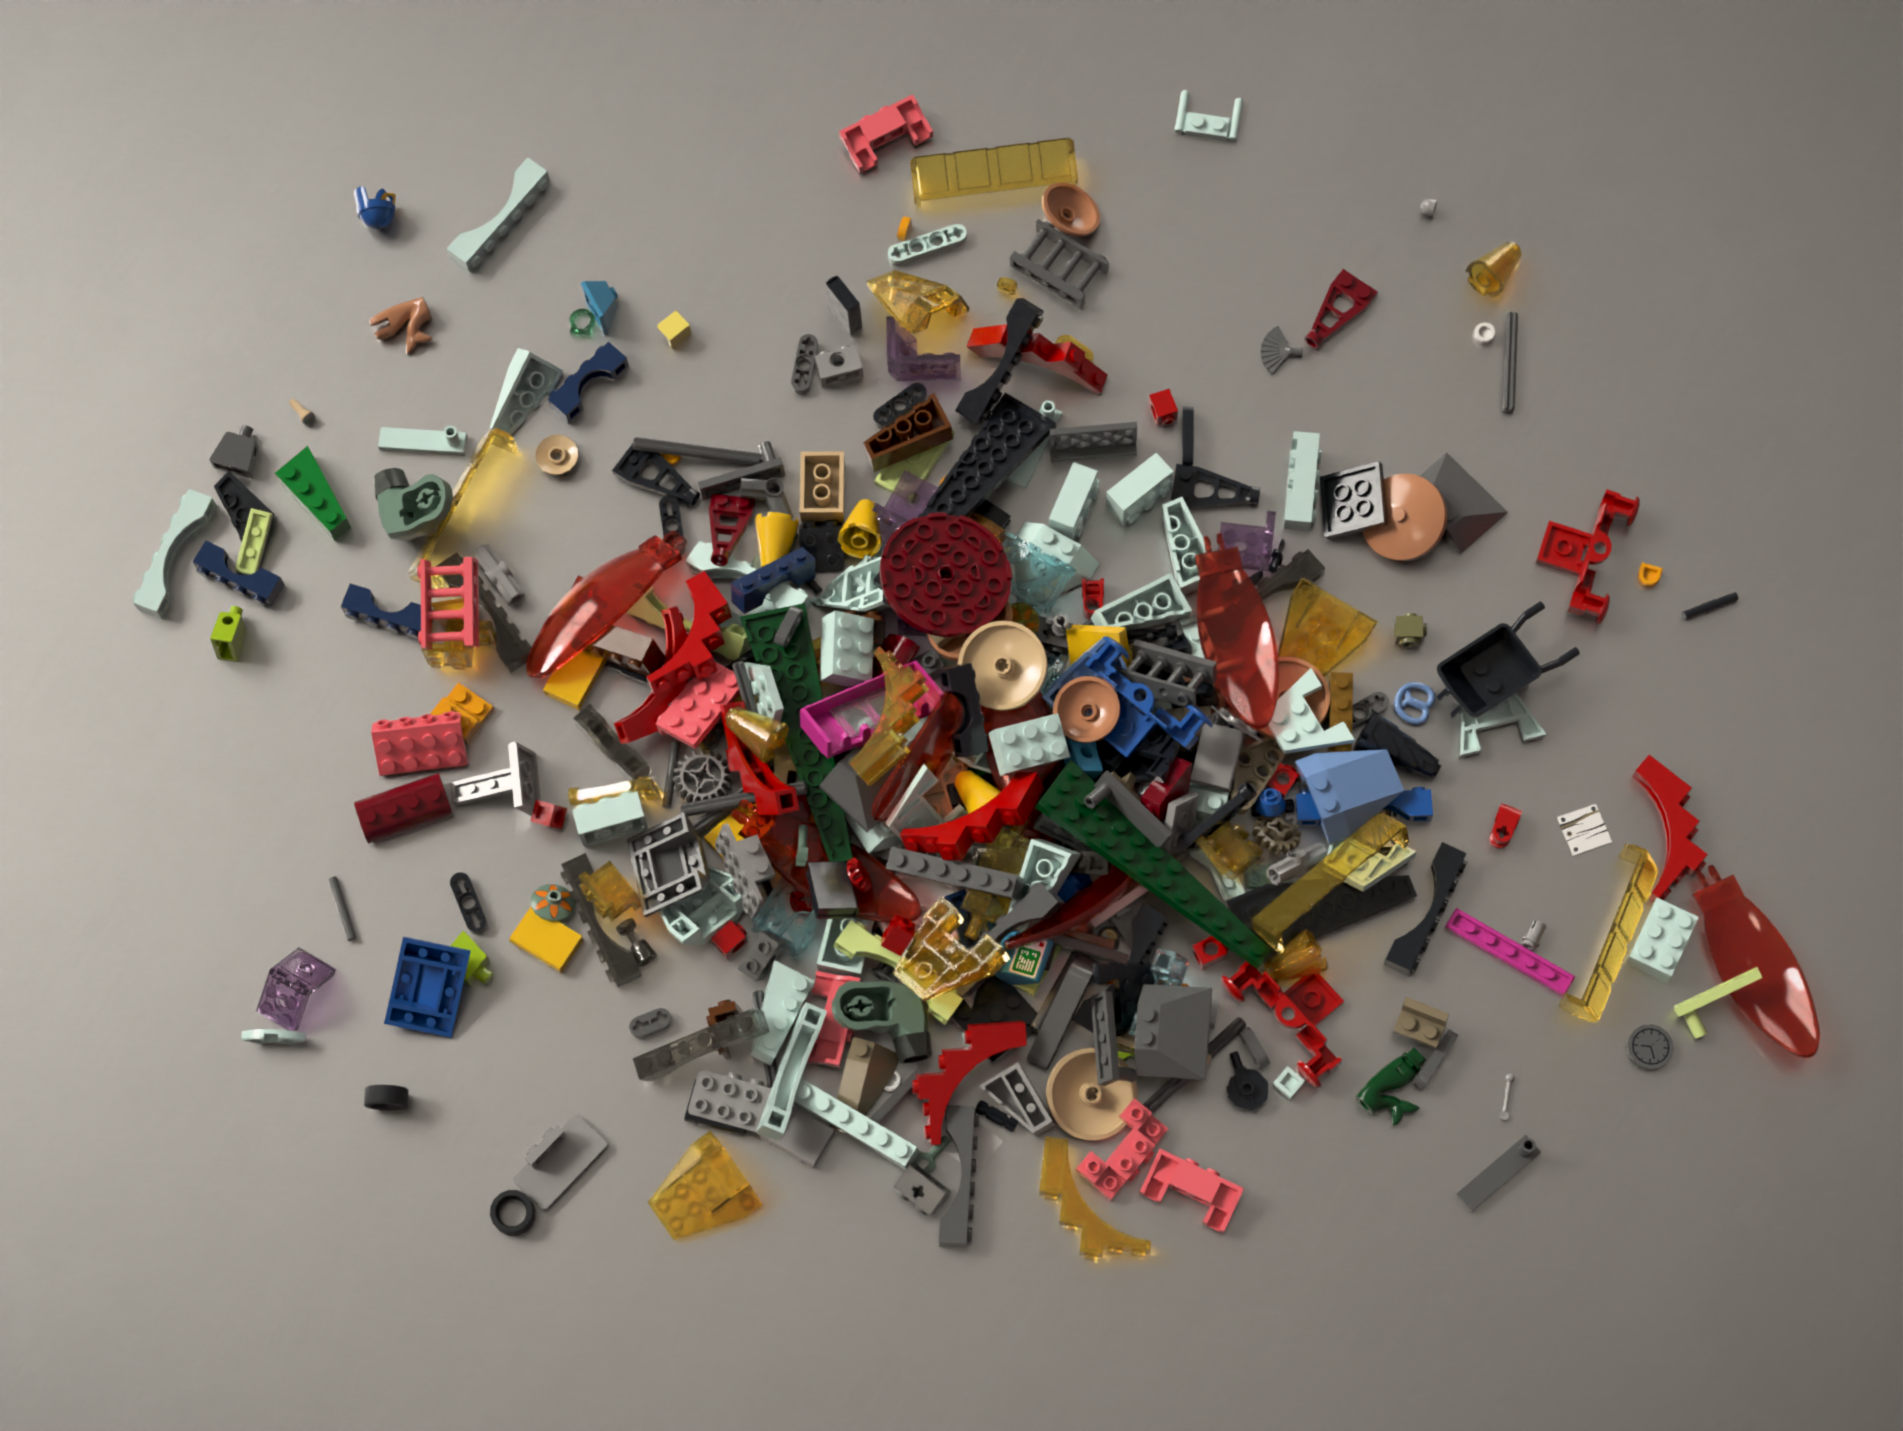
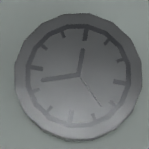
M1653 1024L1642 1025L1636 1028L1627 1042L1629 1058L1632 1059L1636 1066L1648 1071L1658 1070L1665 1066L1671 1059L1674 1050L1673 1040L1668 1032L1660 1026Z

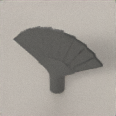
M1279 326L1268 332L1261 345V358L1264 366L1273 374L1289 356L1303 355V348L1290 346Z

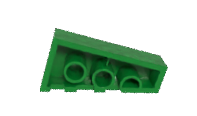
M308 446L275 472L279 483L334 541L351 528Z

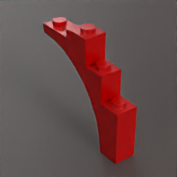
M1007 324L973 328L966 347L980 358H1003L1007 344ZM1033 333L1031 335L1033 339L1029 346L1024 347L1021 355H1023L1021 361L1038 365L1066 376L1095 394L1102 392L1108 374L1085 358V352L1072 342L1053 344L1040 333Z
M705 571L686 580L690 596L694 601V619L684 644L666 664L647 676L649 686L655 696L686 681L692 676H695L699 681L718 671L710 652L725 644L718 625L732 618L728 602Z
M677 606L661 610L666 631L664 664L678 652L689 634L683 624V614ZM688 679L657 696L651 692L636 710L614 722L620 743H630L658 732L655 723L659 716L669 708L668 704L682 692Z
M744 701L720 705L728 749H725L729 771H740L743 792L754 793L758 815H779L799 810L795 787L787 786L781 782L766 764L753 736Z
M1649 754L1635 770L1632 778L1646 790L1654 801L1663 820L1666 833L1667 854L1664 870L1658 884L1648 898L1654 903L1656 898L1665 900L1672 891L1669 887L1674 882L1678 884L1686 874L1689 877L1694 872L1699 874L1707 864L1704 860L1708 854L1690 841L1699 831L1696 827L1700 822L1683 808L1691 798L1688 794L1692 787Z
M1017 771L1010 783L997 796L973 812L953 821L935 826L903 828L900 837L906 850L940 853L942 860L963 861L973 842L993 843L1003 825L1024 826L1044 790L1037 772Z
M1025 1022L968 1024V1030L964 1031L965 1044H969V1047L942 1049V1055L938 1056L939 1069H943V1072L916 1074V1080H912L913 1094H917V1098L920 1100L926 1099V1102L923 1103V1115L927 1116V1125L924 1126V1137L928 1139L931 1145L941 1144V1126L945 1109L954 1090L962 1079L976 1065L990 1056L1007 1049L1027 1046Z

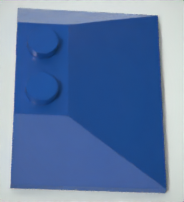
M403 936L384 1024L452 1037L471 950Z

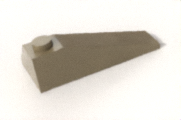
M853 1037L837 1100L866 1116L870 1107L879 1098L884 1087L894 1076V1070H896L898 1063L896 1052L875 1042ZM830 1125L834 1131L848 1134L834 1125Z

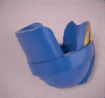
M360 186L355 189L354 197L358 218L371 229L388 227L395 214V193H387L382 188L377 192L375 199H369L365 187Z

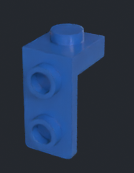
M1078 866L1069 873L1057 893L1064 902L1061 907L1078 891L1089 887L1093 883L1085 869Z

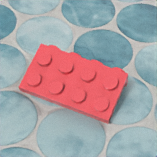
M715 662L718 671L699 681L694 676L691 681L685 684L678 697L672 700L669 708L659 716L655 723L659 733L663 736L669 734L696 749L722 717L720 705L733 703L740 695L734 671Z
M448 711L440 715L425 714L416 718L402 717L391 721L382 719L372 724L371 735L379 776L468 765L461 725V713Z

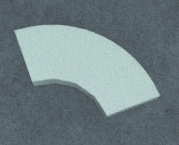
M257 1029L242 1031L241 1039L257 1044L280 1043L294 1045L304 1042L306 1033L278 1029Z

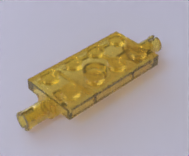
M1029 815L1024 826L1012 825L1011 829L1002 827L994 842L988 843L979 867L1020 876L1031 841L1025 838L1023 833L1031 816ZM968 889L961 908L970 912L972 919L964 936L977 941L984 923L991 922L996 924L995 922L999 917L1004 914L1007 915L1012 900Z

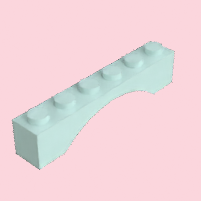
M527 158L514 172L512 193L501 212L482 227L460 233L447 248L450 259L467 271L477 267L484 254L490 252L500 236H504L509 226L521 217L523 210L533 204L538 193L547 188L550 181L548 172L530 158Z
M188 489L186 495L182 496L180 508L177 514L175 513L172 516L171 526L161 539V547L159 551L154 553L152 565L144 573L143 583L134 594L133 603L139 611L162 619L171 601L168 590V575L173 557L180 545L191 534L209 523L217 506L212 497Z
M701 541L697 543L685 561L690 572L697 575L705 571L710 579H739L757 570L749 562H741L732 554L725 566L714 565L711 562L712 544H705ZM786 581L776 585L767 594L776 609L805 603L808 611L812 606L807 592L800 588L796 590L790 587Z
M807 1002L800 1009L756 1131L757 1134L774 1141H778L784 1134L802 1073L827 1013L826 1010Z
M802 1078L800 1079L793 1104L848 1133L904 1170L914 1163L920 1153L917 1146Z

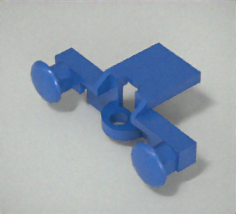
M1108 636L1103 637L1106 643L1098 653H1094L1085 665L1122 695L1119 698L1120 717L1113 731L1104 739L1129 759L1155 726L1159 725L1186 749L1190 750L1199 739L1196 734L1205 724L1211 728L1213 727L1209 717L1192 705L1186 706L1190 711L1181 722L1162 707L1153 715L1151 712L1155 706V697L1150 688L1142 683L1130 682L1112 667L1121 655L1129 659L1128 652L1116 640ZM1144 690L1147 694L1145 700L1141 702L1136 701V693ZM1135 705L1145 715L1143 716L1142 714H1140L1136 709L1133 708V706Z

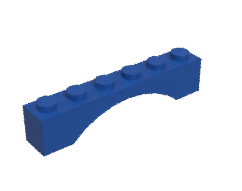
M1414 787L1412 790H1404L1403 793L1383 809L1399 815L1407 822H1431L1433 817L1431 789ZM1310 791L1296 794V825L1319 826L1322 820Z

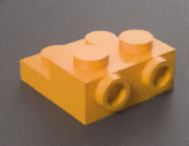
M458 682L446 698L443 697L430 714L440 715L448 711L461 713L464 741L468 743L492 713L494 707Z

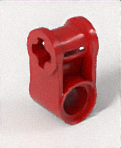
M1082 578L1083 615L1087 620H1090L1095 612L1089 610L1088 607L1096 606L1098 609L1103 607L1104 578H1100V580H1086Z
M1504 803L1500 804L1489 839L1493 847L1502 849L1508 846L1523 810ZM1499 833L1504 834L1503 838L1499 837Z

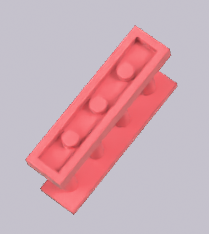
M463 557L461 565L431 567L430 561L420 559L417 573L421 583V631L418 634L421 648L432 650V642L462 641L464 646L479 648L478 559ZM456 574L464 576V585L459 588L431 589V576ZM457 596L464 598V607L461 610L432 611V598ZM462 618L464 621L462 632L432 633V620Z

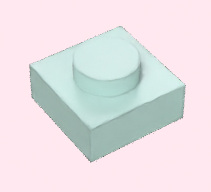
M1287 1066L1273 1082V1086L1291 1099L1305 1083V1080Z

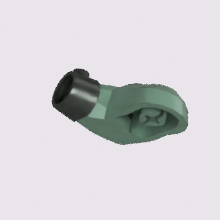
M400 468L385 469L374 475L375 498L378 501L379 516L383 528L390 539L409 541L429 535L450 511L453 502L452 488L449 483L434 474L425 475L412 486L409 485L404 470Z
M848 981L838 988L832 1001V1013L835 1020L843 1028L851 1031L870 1030L877 1033L888 1032L893 1037L892 1042L901 1064L923 1061L932 1056L927 1014L922 999L915 987L888 981Z

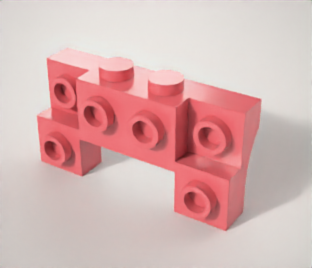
M912 94L890 106H884L878 112L866 115L860 121L840 130L839 137L848 150L850 159L859 174L878 165V159L873 152L874 149L906 133L916 146L932 138L933 130Z
M816 971V980L811 993L812 996L827 999L825 1006L827 1013L807 1063L840 1068L844 1049H846L847 1042L851 1043L854 1031L843 1028L835 1020L832 1013V1001L840 986L848 981L861 982L860 978Z
M1135 1098L1119 1115V1118L1131 1127L1132 1130L1110 1157L1104 1162L1090 1151L1075 1169L1109 1201L1128 1179L1133 1181L1140 1172L1138 1166L1142 1161L1147 1163L1155 1154L1152 1149L1169 1129Z
M1159 1149L1139 1194L1161 1204L1168 1188L1210 1207L1203 1220V1225L1224 1234L1244 1188L1219 1177L1220 1173L1213 1169L1207 1168V1170L1198 1167L1199 1164L1192 1159L1186 1158V1160H1183Z

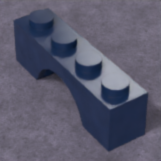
M610 342L600 346L590 360H585L574 375H569L559 389L552 391L548 399L550 408L569 424L584 410L580 399L583 388L589 382L598 378L615 380L629 367L627 357Z
M207 540L204 542L193 560L197 573L204 577L211 576L215 578V581L224 587L227 585L233 587V590L242 596L246 594L252 596V599L260 605H264V603L270 606L273 605L285 585L280 576L263 568L249 575L235 574L229 570V556L225 549Z
M801 547L731 582V602L746 614L763 605L767 594L779 583L792 581L799 587L815 578V558Z
M349 584L341 604V609L347 618L352 620L359 618L365 620L371 626L377 627L382 625L391 632H405L407 636L418 639L419 631H421L420 604L410 602L408 606L400 611L385 612L375 606L374 596L370 589Z

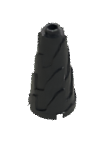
M1373 711L1366 726L1360 732L1353 747V751L1387 749L1394 767L1398 769L1403 768L1428 778L1431 775L1436 777L1441 768V765L1438 764L1439 759L1434 757L1423 746L1416 743L1414 738L1401 731L1397 725L1376 711Z

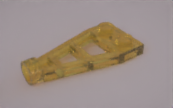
M642 776L638 777L637 780L580 791L579 787L569 788L568 798L571 806L583 803L593 804L604 797L615 798L619 797L622 792L633 791L638 792L641 801L663 799V791L652 778Z

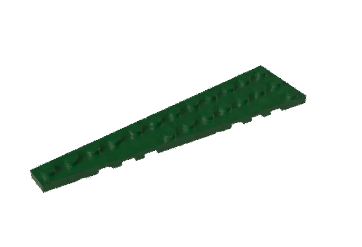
M806 604L793 605L803 610V616L789 644L785 648L775 644L774 638L791 606L741 616L740 619L757 664L770 666L784 708L780 728L800 782L804 781L808 786V793L805 794L828 859L830 862H847L853 858L845 812L819 787L836 766L835 758L833 756L827 759L800 726V709L823 700Z
M1070 759L1035 808L1258 969L1271 949L1165 848L1156 847L1108 799L1105 798L1093 809L1087 807L1084 803V798L1095 789L1094 785L1096 783Z

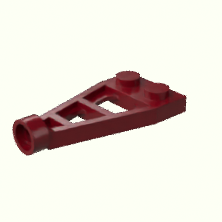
M1342 269L1331 283L1312 329L1304 338L1305 342L1310 347L1318 349L1324 341L1362 314L1376 298L1378 291ZM1342 295L1354 303V305L1348 311L1342 313L1333 307L1336 296ZM1326 313H1330L1339 319L1331 328L1322 323Z
M712 494L709 505V522L713 550L711 562L714 565L725 566L728 563L729 557L752 520L755 499ZM721 516L739 518L735 526L720 525L719 518ZM718 534L733 535L730 542L718 541Z

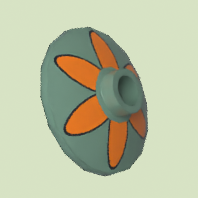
M546 884L533 892L531 908L536 915L544 920L562 921L573 914L575 898L563 886Z

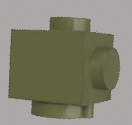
M1415 613L1396 616L1394 621L1395 644H1399L1403 648L1420 646L1423 637L1427 636V624L1423 623V616H1417Z

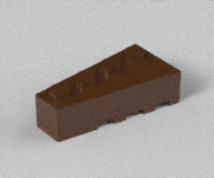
M935 393L928 396V400L914 406L913 410L908 414L898 417L888 428L884 427L864 441L865 455L873 471L876 472L953 440L952 427Z
M577 614L566 636L574 649L581 652L585 650L596 657L604 658L646 677L660 669L665 661V655L653 638Z

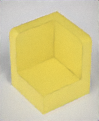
M674 311L657 325L659 331L668 339L669 346L672 349L692 334L689 323L677 311Z

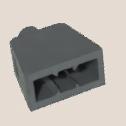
M241 425L238 434L226 432L209 459L213 468L225 472L230 471L232 474L252 479L259 450L256 440L251 438L254 429L247 425Z

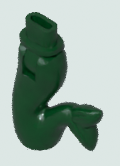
M1414 1047L1408 1053L1404 1052L1402 1056L1397 1057L1379 1070L1356 1095V1100L1370 1114L1383 1109H1390L1392 1125L1399 1124L1403 1114L1414 1113L1420 1107L1408 1101L1399 1100L1394 1096L1383 1095V1093L1408 1085L1415 1078L1417 1072L1421 1070L1420 1066L1426 1059Z

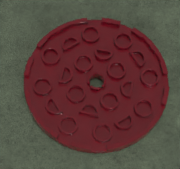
M945 512L929 513L927 516L919 518L915 517L901 525L892 534L881 556L879 576L881 588L887 602L906 623L930 635L961 637L972 634L975 630L993 622L999 616L1011 592L1012 569L1010 561L1007 560L1004 553V547L986 527L962 515L957 517L947 515ZM948 571L952 577L942 579L940 572Z

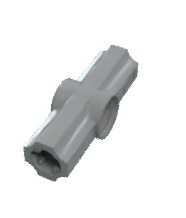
M489 544L476 548L473 555L478 559V563L485 571L484 573L491 585L498 589L509 606L520 602L525 596L524 592L513 579V575L505 562L498 558Z
M1320 842L1305 849L1291 850L1287 852V858L1271 865L1266 870L1267 877L1274 885H1279L1291 878L1305 877L1309 874V869L1326 861L1328 850Z

